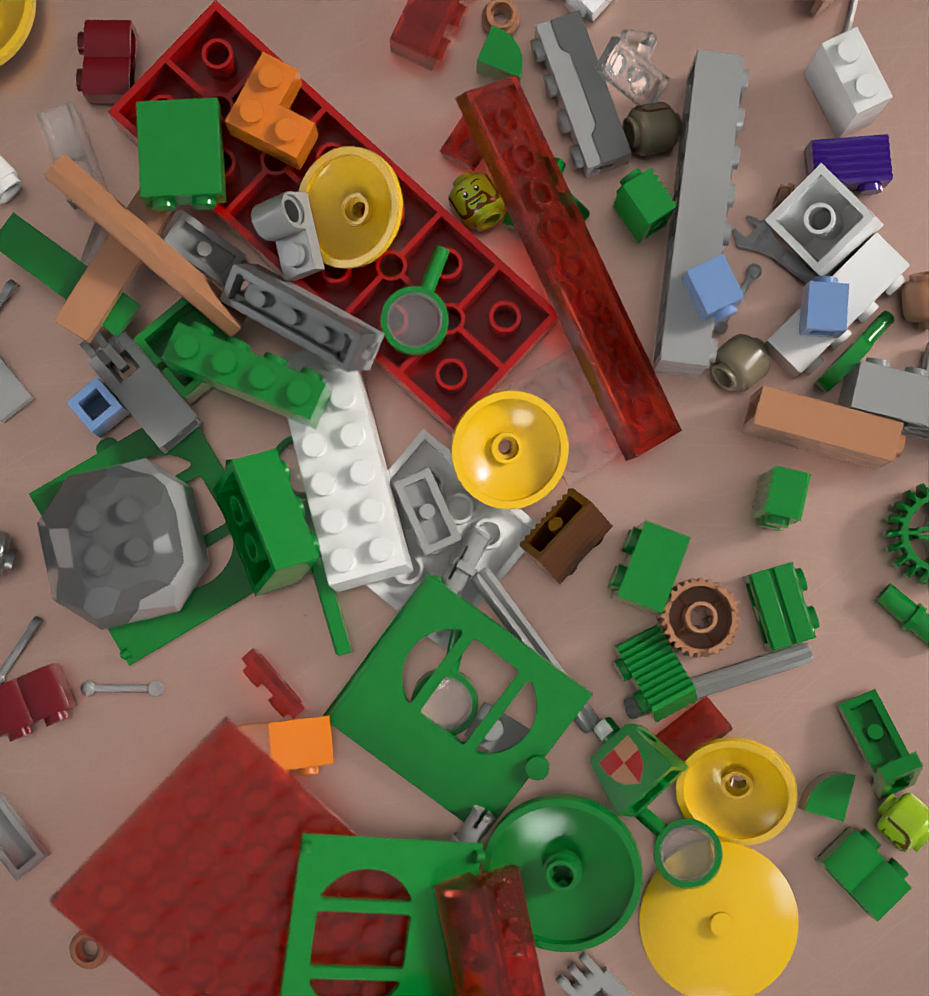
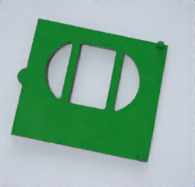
M200 427L196 428L166 454L156 445L145 430L140 428L120 441L110 437L103 438L96 446V455L29 493L42 516L67 476L143 458L170 455L185 459L191 463L189 468L175 475V477L185 483L201 477L220 508L213 488L225 470ZM226 522L204 535L206 548L231 535ZM233 544L231 557L223 571L209 583L195 588L180 612L108 628L120 649V657L126 660L129 666L254 593L235 544Z
M427 573L323 716H330V724L461 821L465 822L472 811L473 805H479L485 809L477 823L480 824L488 811L495 816V823L529 778L537 781L546 778L550 766L545 758L593 693L443 584L441 577L437 575L432 576L430 573ZM445 629L461 630L462 635L415 698L409 701L404 691L402 678L404 663L410 650L418 641L433 632ZM476 639L514 666L518 673L468 740L461 742L423 714L421 709L469 644ZM526 682H532L537 698V711L535 720L528 733L519 742L507 749L496 752H478L477 747L522 687Z
M302 833L279 996H318L310 986L309 981L311 979L398 981L394 988L385 996H462L480 864L486 859L483 843ZM373 869L386 872L397 878L405 886L410 897L407 900L325 897L321 896V894L333 881L349 872ZM334 911L409 915L402 965L395 967L311 964L310 958L317 912Z

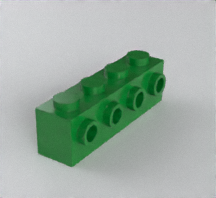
M192 321L191 325L187 326L177 322L161 358L171 370L313 429L317 428L332 394L327 383L323 382L325 377L322 374L306 367H302L300 372L286 367L288 362L285 359L270 352H265L263 357L249 351L250 345L234 337H228L227 342L213 336L214 331L200 323Z

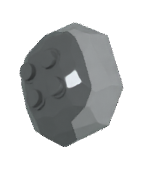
M146 458L67 476L37 522L53 600L101 630L180 612L210 565L193 487Z

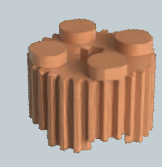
M691 578L679 582L672 587L662 614H657L656 619L659 622V627L662 628L661 631L665 638L670 642L671 648L677 649L676 653L693 658L710 657V655L719 654V651H725L727 649L726 645L733 643L731 638L736 637L734 630L739 629L736 622L740 621V617H737L736 614L740 612V609L736 608V605L739 603L738 600L732 599L734 593L728 594L727 586L720 587V583H712V579ZM692 609L695 611H705L707 617L702 619L706 623L703 628L700 625L691 624L690 618L692 615L690 613Z

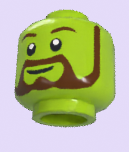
M466 172L455 179L453 182L454 188L451 190L448 200L449 205L462 225L468 229L485 231L502 219V211L506 204L505 197L490 175L487 173L473 174L472 172Z
M905 793L900 798L891 794L877 809L882 815L877 824L878 831L900 851L907 852L913 849L917 853L929 841V807L915 794Z

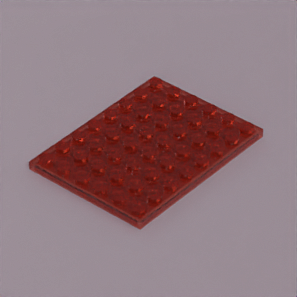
M226 716L50 898V904L160 996H279L302 833L359 835ZM373 869L349 872L333 881L321 894V896L392 900H407L410 897L405 886L397 878L386 872ZM319 911L316 914L310 963L399 967L403 961L409 915ZM311 979L309 981L311 988L318 996H385L398 982L343 979Z

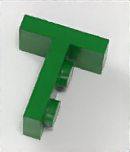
M876 689L839 704L838 709L874 777L872 788L878 800L915 785L923 765L916 751L909 754Z

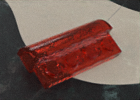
M511 863L478 876L468 872L435 884L434 889L457 996H545L520 868Z

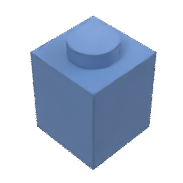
M724 254L687 270L682 278L702 322L714 317L717 323L733 316L738 312L736 306L745 298Z
M816 276L814 281H809L802 288L799 335L839 338L847 331L849 284L838 283V278L833 276Z
M98 377L93 379L66 402L87 428L100 438L130 414L109 387Z

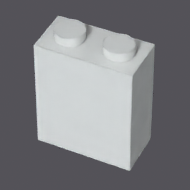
M858 27L821 43L804 72L836 138L846 137L871 125L893 97Z

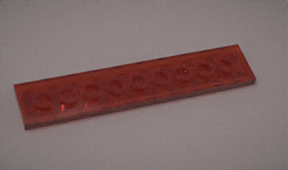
M517 76L481 86L459 95L455 100L462 112L463 118L470 129L480 154L486 163L497 190L565 331L566 337L614 435L616 443L625 461L634 459L681 432L682 429Z

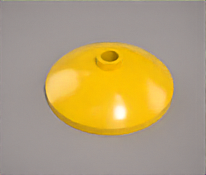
M346 146L325 153L306 172L298 192L308 194L323 262L333 267L351 269L365 266L379 258L394 240L402 217L401 188L389 164L378 154L370 150ZM365 205L364 215L361 216V208Z
M517 390L497 391L474 402L460 417L451 441V461L461 485L480 502L501 509L526 507L549 494L564 473L569 453L566 429L556 411L539 397ZM505 439L509 440V450L505 453H500L498 450L499 443Z
M740 737L718 738L700 745L684 760L689 768L676 781V798L679 808L685 819H695L707 824L717 834L720 841L737 843L742 846L763 843L778 835L793 817L797 802L795 778L783 758L766 745ZM733 776H742L745 780L737 781ZM695 828L699 833L711 839V837L706 832H704L701 829Z

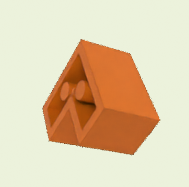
M262 52L225 123L230 135L301 170L318 138V133L314 122L289 110L302 86L299 70Z
M330 716L218 727L222 775L238 774L239 782L263 779L262 773L264 781L288 778V770L293 769L295 776L318 774V766L334 764Z

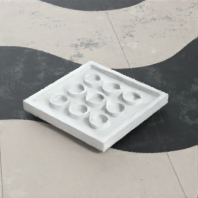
M423 428L388 470L413 571L365 585L399 612L427 573H430L432 576L437 575L442 579L449 566L447 560L450 555L455 556L471 525L493 537L480 558L476 569L478 572L483 568L490 569L500 582L524 553L523 549L519 546L520 541L525 540V535H530V530L535 529L538 523L520 508L501 509L491 507L469 494L461 485L454 472L451 451ZM429 467L462 540L425 556L393 483ZM470 576L460 596L478 608L485 599L472 583V576ZM451 629L436 631L427 635V637L444 649L449 643Z

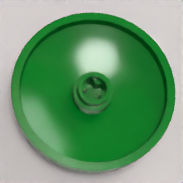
M548 794L529 799L509 811L496 825L485 849L486 859L482 862L481 874L482 885L488 904L494 915L508 931L532 946L554 952H576L596 947L615 936L627 924L637 907L643 881L642 859L637 843L630 830L618 816L593 800L571 794Z

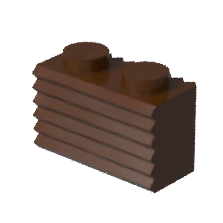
M570 488L567 490V494L562 495V500H558L557 505L552 506L550 512H546V517L541 518V523L536 524L535 529L530 530V535H525V540L520 541L519 546L542 571L561 584L567 576L575 572L578 564L585 556L603 541L605 534L613 525L609 523L606 517L602 515L590 500L575 489Z

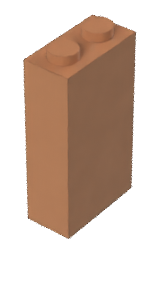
M765 385L750 397L741 431L742 434L875 470L894 462L895 457L900 458L906 441V435L901 434L904 424L902 422Z

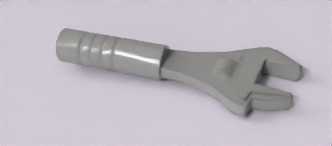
M747 215L746 220L755 229L746 238L736 228L732 230L735 243L739 248L754 250L771 256L796 275V277L804 281V283L807 284L809 281H814V277L820 276L794 254L781 246L772 234L771 227L765 219L761 221Z

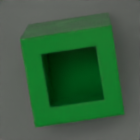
M492 25L478 56L476 72L519 89L523 68L521 50L511 35Z
M833 771L816 777L804 789L798 808L844 822L856 775Z

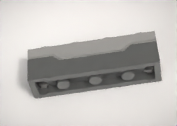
M580 10L552 19L550 22L546 21L537 24L534 39L530 40L532 52L536 62L543 61L547 72V75L543 76L545 88L550 98L556 97L560 108L559 111H556L558 124L563 134L568 132L573 146L569 147V153L575 169L582 168L584 177L588 178L597 173L628 164L632 152Z
M233 264L220 297V301L346 372L370 370L385 333L298 285L285 281L283 277L259 264ZM245 280L248 281V286L241 290L243 282Z

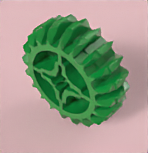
M925 483L916 486V494L911 490L902 493L905 503L898 500L892 503L893 510L899 515L889 514L885 516V521L888 524L894 525V529L885 530L882 534L883 537L893 538L894 544L885 547L886 553L897 551L899 555L892 561V565L898 567L906 563L907 566L903 571V576L910 578L917 572L916 581L919 585H925L929 580V564L916 555L910 541L920 543L925 548L926 558L929 559V535H921V533L929 531V512L926 513L925 523L922 527L909 528V523L914 513L922 505L929 503V489Z

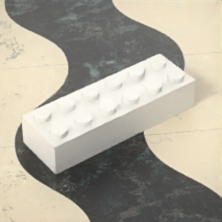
M307 349L282 356L288 362L286 367L299 372L302 367H306L322 374L325 377L323 382L327 383L332 393L316 429L288 418L329 586L335 591L340 592L412 572L413 567L363 372H346Z

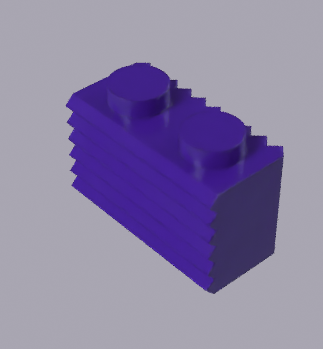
M888 134L810 140L805 148L808 176L822 163L850 191L858 190L859 195L866 196L881 193L882 188H885L893 180Z

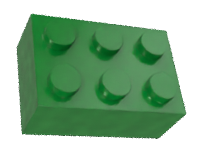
M276 448L232 460L213 488V491L254 595H262L297 584L320 558V547L317 537L313 532L309 531L304 519L305 509L302 500L295 496L290 484V471L286 462L280 460Z

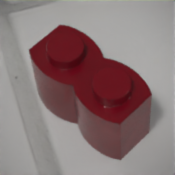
M85 20L84 31H79L77 36L78 52L80 55H84L83 66L76 71L77 90L83 93L88 103H116L136 83L137 30L132 20Z
M59 663L49 664L0 684V738L8 736L9 741L12 742L32 734L30 726L41 721H45L46 727L69 718L67 711L75 708L76 704Z

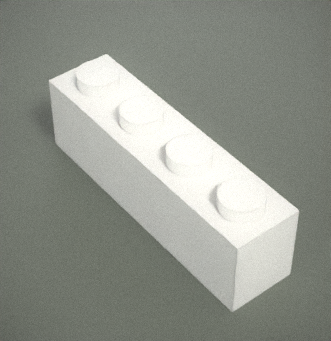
M878 233L864 244L833 275V277L838 278V283L849 284L847 327L856 319L863 323L879 307L874 301L883 292L890 296L906 281L901 274L910 264ZM800 308L765 344L769 350V356L795 379L802 372L807 377L810 376L825 361L820 354L829 345L836 350L852 333L847 329L839 338L799 335Z

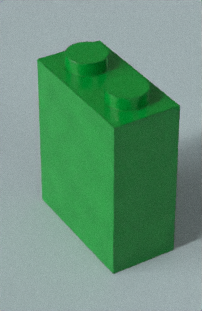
M218 98L136 102L140 197L146 207H152L153 211L169 212L176 210V205H192L194 209L208 210L216 208V203H226L222 109Z

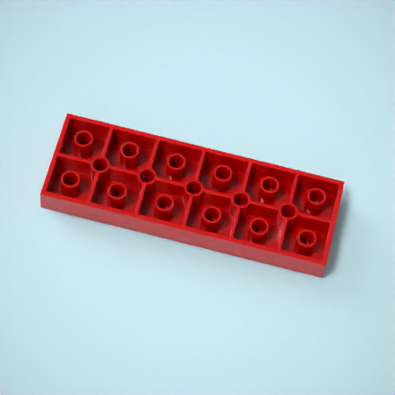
M215 0L108 111L116 126L138 145L136 102L218 98L222 109L226 203H216V208L208 210L281 277H283L276 242L265 240L257 233L252 223V208L285 192L299 191L301 182L313 163L333 149L346 146L359 147L370 150L382 157L394 171L402 193L401 222L391 245L379 258L365 266L347 269L333 267L323 262L324 270L290 282L382 332L381 312L388 298L402 288L420 286L435 245L448 249L450 252L434 292L442 299L448 312V331L443 342L435 350L427 354L410 356L395 350L383 337L373 362L453 434L463 413L474 402L493 393L557 325L561 314L302 78V86L289 110L314 122L318 138L301 170L230 135L225 120L262 52L280 61L282 60ZM365 205L361 208V216L364 215ZM419 295L406 296L397 301L392 306L387 318L392 336L397 342L408 347H421L429 344L437 337L442 327L441 314L438 307L430 299Z

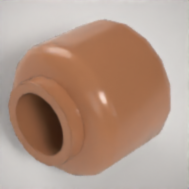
M929 271L909 275L910 281L905 282L901 286L903 315L907 321L918 322L919 329H929Z

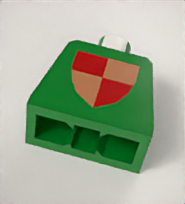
M607 717L593 728V733L603 746L591 757L590 764L618 816L636 817L689 768L684 761L642 725L628 723L620 729L612 717Z

